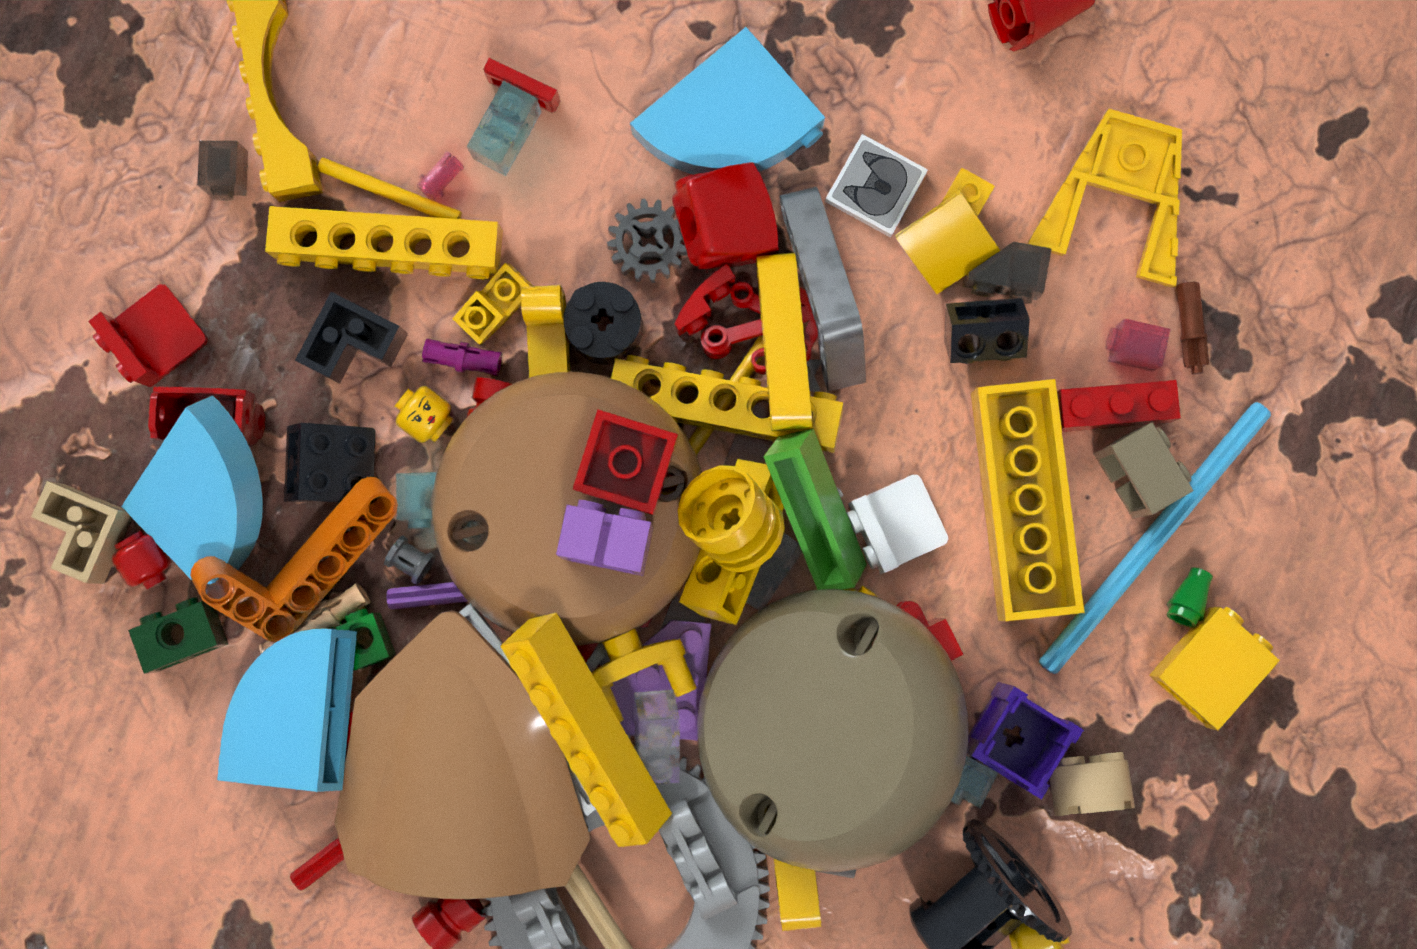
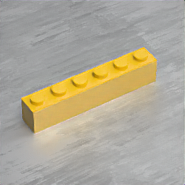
M557 612L527 620L500 645L509 660L511 668L522 682L531 702L539 711L549 728L551 736L556 740L571 770L576 774L591 804L596 808L617 846L625 847L648 844L672 815V812Z

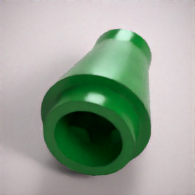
M1192 567L1188 576L1166 605L1169 608L1166 614L1167 617L1180 625L1195 628L1198 621H1203L1209 588L1213 579L1212 574L1203 569Z

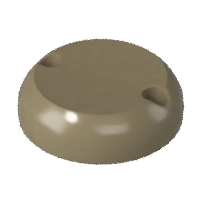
M820 589L792 594L772 602L746 620L727 640L714 660L705 680L697 716L699 758L707 786L718 808L738 834L756 849L792 866L815 871L842 872L867 868L888 861L913 846L937 823L951 802L961 779L968 746V713L964 691L957 671L945 649L919 620L902 608L879 597L858 591Z

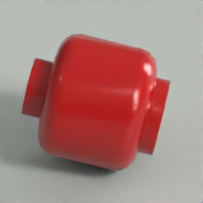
M142 530L114 545L117 551L113 553L111 560L127 586L135 587L143 584L147 590L167 578L163 571L170 567L172 559L156 544L151 536L144 534Z

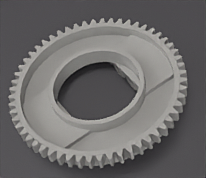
M637 745L635 748L636 752L672 812V815L658 831L661 834L668 854L672 857L680 872L687 891L694 900L693 910L685 928L664 949H758L751 940H763L764 935L756 925L767 924L768 920L767 916L758 910L769 908L770 905L768 899L759 896L770 891V885L758 880L769 875L768 867L756 866V864L766 858L765 853L753 851L755 847L740 836L725 819L711 795L705 777L702 779L699 777L701 765L697 764L688 771L686 770V757L683 756L675 765L672 764L671 751H668L664 758L660 760L658 759L657 747H653L648 757H645L642 746ZM594 810L588 816L582 811L588 832L605 825L597 810ZM557 887L511 896L483 898L491 901V903L484 906L481 913L493 916V919L484 925V929L486 931H496L497 933L488 942L489 946H501L502 949H588L583 945L557 893Z

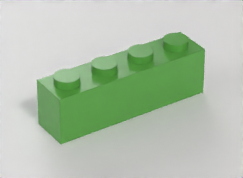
M811 428L778 436L763 457L817 590L855 588L867 564L814 429Z

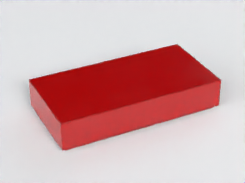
M488 58L483 70L490 84L551 113L556 112L561 102L557 89Z

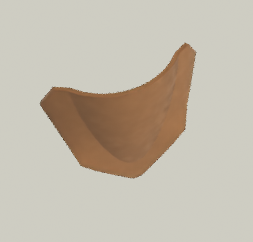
M450 610L442 612L434 618L355 698L351 735L344 768L343 790L340 791L334 822L348 872L365 877L372 883L388 890L413 896L439 899L495 898L567 885L591 838L565 756L556 740L551 736L549 728L536 706L531 702L529 694L516 672L463 615Z

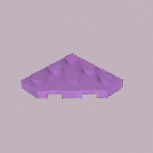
M670 620L643 644V646L680 638L687 652L684 658L697 688L676 697L662 665L658 666L657 663L613 682L614 685L611 689L624 718L620 724L627 735L697 741V716L700 697L707 675L711 623Z

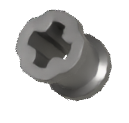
M402 535L389 550L384 565L387 567L395 566L412 577L411 582L418 585L430 570L436 556L432 553L426 555L410 545L408 538Z

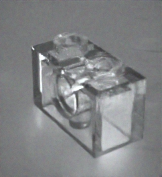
M674 690L634 693V748L655 785L679 783L680 717Z

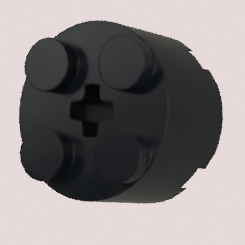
M611 282L590 283L575 290L566 305L564 328L567 337L574 349L589 362L600 365L614 364L615 358L625 359L639 345L643 334L640 309L631 292L620 285ZM606 316L613 324H607L606 331H600L595 322H600L601 317Z

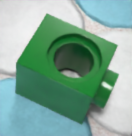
M367 608L345 616L347 623L336 627L337 630L357 631V634L361 628L367 627L373 633V643L367 649L359 645L356 635L353 671L361 670L396 656L381 613L369 614Z

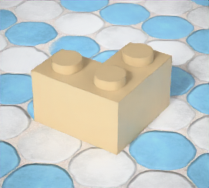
M50 481L46 482L31 516L66 532L51 569L82 582L93 584L105 583L113 564L111 557L117 551L114 545L123 541L133 519L119 506L66 484Z

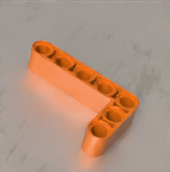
M366 477L355 484L267 587H264L215 556L201 558L193 565L190 574L192 582L201 599L206 604L267 641L277 642L295 632L392 520L397 512V500L380 479ZM379 497L375 503L370 504L374 498ZM354 526L350 532L345 533L348 528ZM329 556L325 561L319 562L323 557ZM219 578L215 583L207 584L210 580ZM303 585V587L300 590L294 592V590L297 587ZM249 597L244 602L238 603L242 598ZM278 615L273 620L268 621L271 617Z

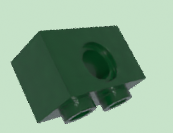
M194 597L176 604L177 611L163 616L162 611L140 618L139 622L141 625L129 629L128 632L143 673H157L228 645L229 643L216 609L204 601L199 602L198 597ZM177 623L184 630L183 640L179 644L175 643L171 636L172 628Z

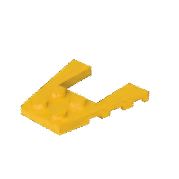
M1108 109L1030 237L1027 246L1064 256L1086 185L1157 205L1136 278L1171 288L1175 287L1177 283L1175 267L1176 257L1178 256L1177 216L1179 215L1180 207L1178 184L1181 178L1182 129Z

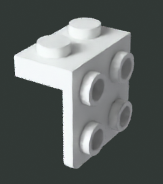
M918 475L908 476L867 496L864 495L848 504L851 511L847 512L852 528L855 534L862 533L867 544L863 548L865 557L872 569L878 568L880 574L886 573L903 563L941 547L948 541L945 528L922 479Z

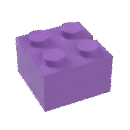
M579 500L577 507L566 506L556 552L558 557L567 561L644 576L654 529L652 523L646 521L645 513L620 508L619 515L607 514L603 504L586 500Z

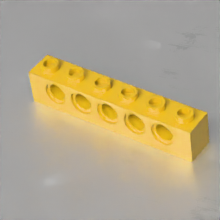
M269 206L265 252L276 259L277 264L298 267L301 261L315 262L316 267L323 269H338V264L353 265L352 268L354 270L374 272L376 271V266L391 267L390 271L398 274H413L414 269L428 270L429 275L438 277H450L452 271L466 272V277L484 280L489 279V274H496L500 269L503 230L500 224L494 221ZM310 232H317L316 242L310 247H303L302 241L304 236ZM354 234V245L347 250H341V239L346 235ZM384 237H392L394 242L391 249L387 252H378V242ZM424 239L431 240V248L426 254H415L414 249L419 241ZM457 243H469L470 248L465 256L460 258L452 256V249Z
M627 355L626 360L615 358L611 379L621 381L641 392L642 386L646 381L650 379L660 381L661 388L659 392L654 396H650V398L657 402L677 423L769 441H775L778 436L807 430L772 431L770 417L761 419L753 414L754 406L758 402L769 401L768 388L761 387V381L757 379L739 377L738 382L723 379L724 374L712 370H701V375L688 373L685 366L665 362L662 368L649 365L648 359L639 356ZM688 386L697 388L699 393L694 402L684 404L679 401V393L683 388ZM815 391L814 397L810 396L811 413L813 415L812 428L815 431L822 451L834 453L843 413V402L836 401L837 396L834 394ZM726 393L734 395L736 397V404L731 410L721 411L716 408V401L719 396Z

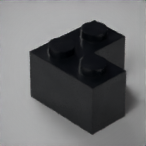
M330 292L295 361L340 384L357 351L391 367L408 333L399 325Z

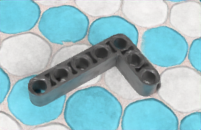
M817 187L780 195L783 219L817 325L820 362L826 388L829 392L866 383L864 334L861 318Z

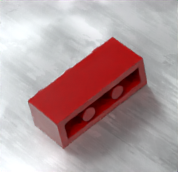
M1177 380L1070 388L1057 391L1062 432L1145 426L1151 422L1154 425L1168 424L1181 419Z

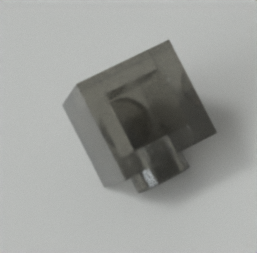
M199 140L197 186L214 200L231 201L234 199V195L246 196L248 151L238 141Z

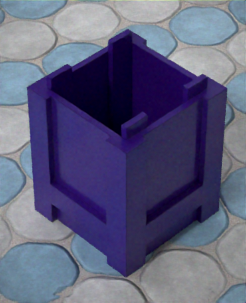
M997 682L990 694L992 696L968 735L967 754L1042 800L1050 787L1047 784L1048 780L1071 742L1076 744L1084 730L1068 720L1054 716L1027 699L1028 694L1015 686ZM1017 725L1021 729L1019 731V735L1022 737L1019 744L1013 743L1008 747L1005 745L1007 738L1002 734L1005 728L1012 730Z

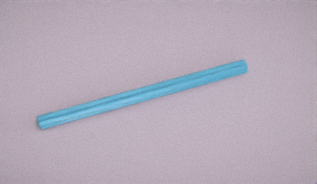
M1258 402L1251 404L1191 476L1192 480L1189 484L1194 491L1170 504L1162 511L1084 605L1085 613L1077 614L1039 659V663L1043 668L1052 674L1060 671L1271 417V412L1264 405Z

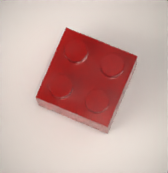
M597 409L572 490L654 515L679 438L678 434Z

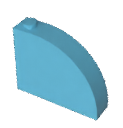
M745 27L630 122L632 135L646 150L664 163L683 172L698 174L711 172L730 165L753 162L760 172L783 161L802 145L805 148L812 146L823 135L821 129H823L825 116L749 29Z
M214 396L196 402L184 409L121 506L190 579L193 565L199 559L207 556L220 558L239 570L255 546L262 522V489L253 454L236 422ZM214 578L207 584L215 583L219 578Z
M337 629L300 631L277 641L252 663L240 680L227 709L221 738L217 780L313 792L343 790L357 631Z

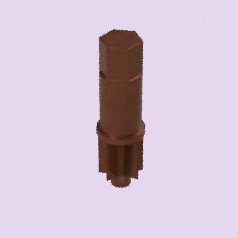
M1195 281L1184 282L1176 285L1181 327L1180 342L1182 345L1184 367L1191 368L1192 375L1203 373L1205 365H1210L1207 346L1208 337L1205 334L1200 283Z

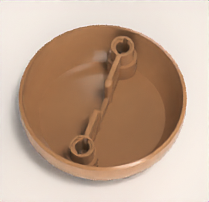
M555 372L533 376L518 381L485 400L463 421L452 436L441 458L434 483L432 521L435 540L443 564L453 583L479 613L497 626L514 633L531 618L557 612L575 645L604 642L646 623L677 595L688 579L701 548L692 542L680 527L677 509L683 492L690 482L702 473L695 451L676 421L657 402L643 392L621 381L597 374ZM597 409L676 433L679 437L668 470V474L672 476L665 479L663 488L674 485L678 486L673 493L660 495L654 515L645 513L646 521L651 522L654 529L644 576L567 561L556 555L567 505L577 507L579 500L603 504V508H606L605 513L619 515L620 508L635 510L572 490ZM478 521L481 524L465 528L468 523ZM484 534L483 538L475 544L464 540V538Z

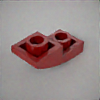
M728 264L707 278L687 300L675 321V330L679 336L686 332L689 336H692L704 329L709 324L706 319L711 317V309L706 302L711 299L713 303H716L733 291L731 286L735 284V275Z

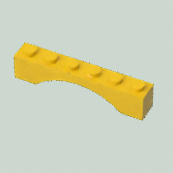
M226 0L232 13L235 12L237 25L232 26V33L236 46L242 49L244 59L239 61V70L243 82L248 84L250 97H246V107L250 118L256 122L257 133H253V143L258 156H262L264 169H261L259 172L262 187L265 192H269L278 202L321 194L323 190L320 174L317 171L316 156L289 131L278 110L273 93L271 73L273 52L280 30L289 15L286 0Z

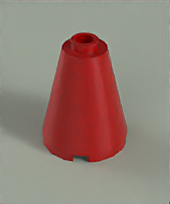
M994 0L993 3L988 4V12L997 38L1002 44L1009 42L1013 46L1009 50L1014 52L1029 47L1094 5L1095 0Z

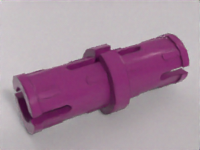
M429 338L425 340L423 346L422 362L453 367L456 372L462 373L465 370L498 376L500 373L502 352L470 347V344L466 342L453 344Z

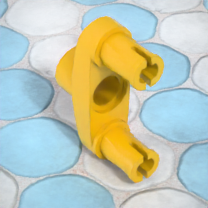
M636 629L602 642L610 661L591 672L619 722H622L624 718L611 689L614 685L613 682L656 663L658 666L662 665L676 697L687 694L697 688L684 658L687 652L680 638L643 646Z

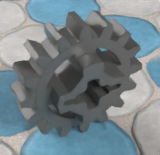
M641 199V208L635 209L631 203H628V215L615 214V219L619 226H609L608 232L616 239L608 241L607 246L608 250H618L611 259L614 264L624 263L621 268L624 276L633 270L635 271L636 282H640L645 274L649 275L651 283H656V274L662 273L666 279L670 278L669 267L671 265L677 269L682 267V262L678 255H688L685 246L681 244L684 241L681 231H679L678 220L673 219L675 216L674 207L671 206L666 211H663L661 200H657L654 207H648L646 199ZM643 218H654L652 221L648 222L638 221ZM669 228L674 236L672 249L664 241ZM625 233L633 240V245L629 249L628 254L623 247ZM654 235L656 245L653 246L648 243L643 247L641 237L644 236L649 239ZM657 259L660 261L651 265L643 264L646 260Z

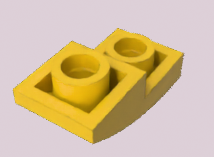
M504 263L481 291H476L452 319L479 345H482L521 307V287H531L533 285L510 263Z

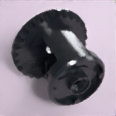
M972 819L965 825L962 834L963 841L966 843V849L971 853L975 867L937 901L932 902L928 900L925 902L920 897L909 906L911 923L927 949H993L1022 923L1053 942L1064 941L1072 934V928L1064 910L1035 870L1002 836L983 822Z

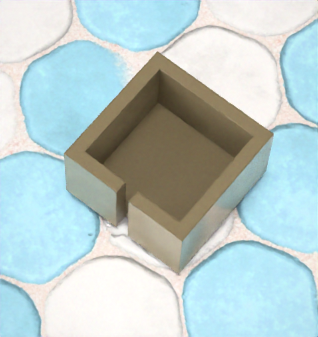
M1152 422L1129 432L1093 453L1111 483L1125 475L1129 478V482L1115 490L1132 519L1153 515L1194 491L1189 484L1192 480L1189 471L1182 462H1176L1169 451L1171 447L1169 438L1161 428H1155Z

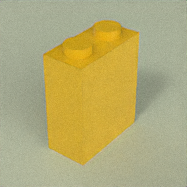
M1209 607L1205 611L1204 620L1198 621L1195 628H1190L1149 674L1156 683L1206 728L1219 730L1280 661L1271 653L1274 647L1257 633L1251 635L1241 626L1244 620L1228 607L1224 609L1221 607Z

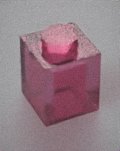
M1130 319L1122 320L1115 328L1111 327L1105 346L1106 350H1110L1108 362L1151 372L1163 366L1170 329Z

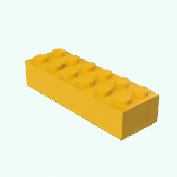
M1050 379L977 387L971 393L998 621L1085 613L1056 380Z

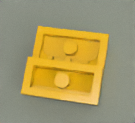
M960 190L895 235L897 241L936 294H939L1001 252Z

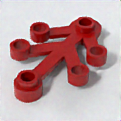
M746 282L734 284L732 286L733 291L730 293L733 305L738 308H748L761 314L759 296L753 293L752 287ZM799 287L801 306H803L801 307L802 322H808L804 330L805 348L807 349L806 361L808 362L812 355L811 349L818 338V331L806 290ZM740 291L749 294L745 299H738L736 297V294ZM761 319L727 329L720 325L706 328L701 335L703 352L712 359L724 358L730 353L732 344L763 335ZM714 335H721L723 337L718 343L709 341L710 337ZM763 347L757 349L751 357L753 370L761 375L766 374V366H760L756 362L759 358L765 357Z

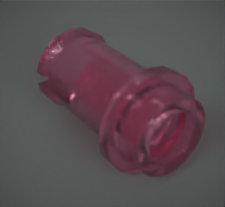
M448 151L443 154V157L426 175L421 174L419 176L421 181L417 184V187L433 201L437 196L443 197L444 193L442 191L464 169L463 164L454 155L451 158L452 155Z

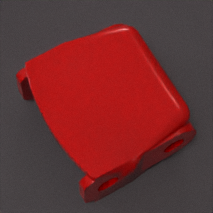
M753 162L730 165L711 172L689 175L675 182L676 191L672 196V203L689 261L694 266H698L699 269L723 267L726 264L729 267L757 263V256L773 255L779 251L777 224L772 202L765 183Z
M153 387V393L150 396L148 427L151 432L150 438L164 441L187 406L214 396L236 422L249 447H253L257 444L258 439L263 437L265 431V412L255 394L247 390L202 387Z

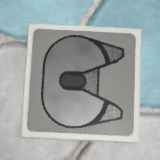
M862 134L828 193L825 202L891 238L928 169Z

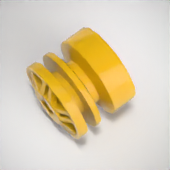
M719 465L702 472L687 486L681 496L677 509L679 525L685 535L699 548L703 549L705 554L717 565L732 572H745L758 568L770 559L781 544L785 529L783 514L774 501L760 489L758 484L745 471L735 466Z

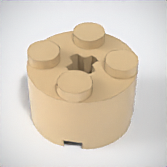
M1123 752L1089 756L1090 763L1085 764L1084 756L1062 758L1050 777L1055 816L1135 808L1128 760H1124Z

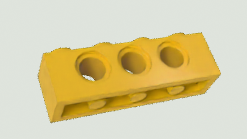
M738 459L735 467L745 471L782 512L784 506L767 464ZM700 549L679 602L701 616L737 626L760 566L745 572L727 571L707 556L703 549Z

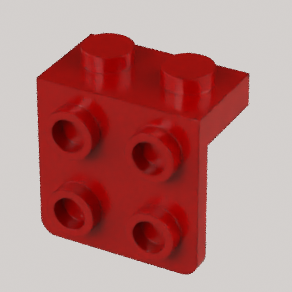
M164 284L157 285L115 319L99 312L88 321L96 331L92 335L96 343L106 353L112 352L119 361L115 366L120 374L130 383L135 381L150 388L204 347L208 341L207 335L171 289Z

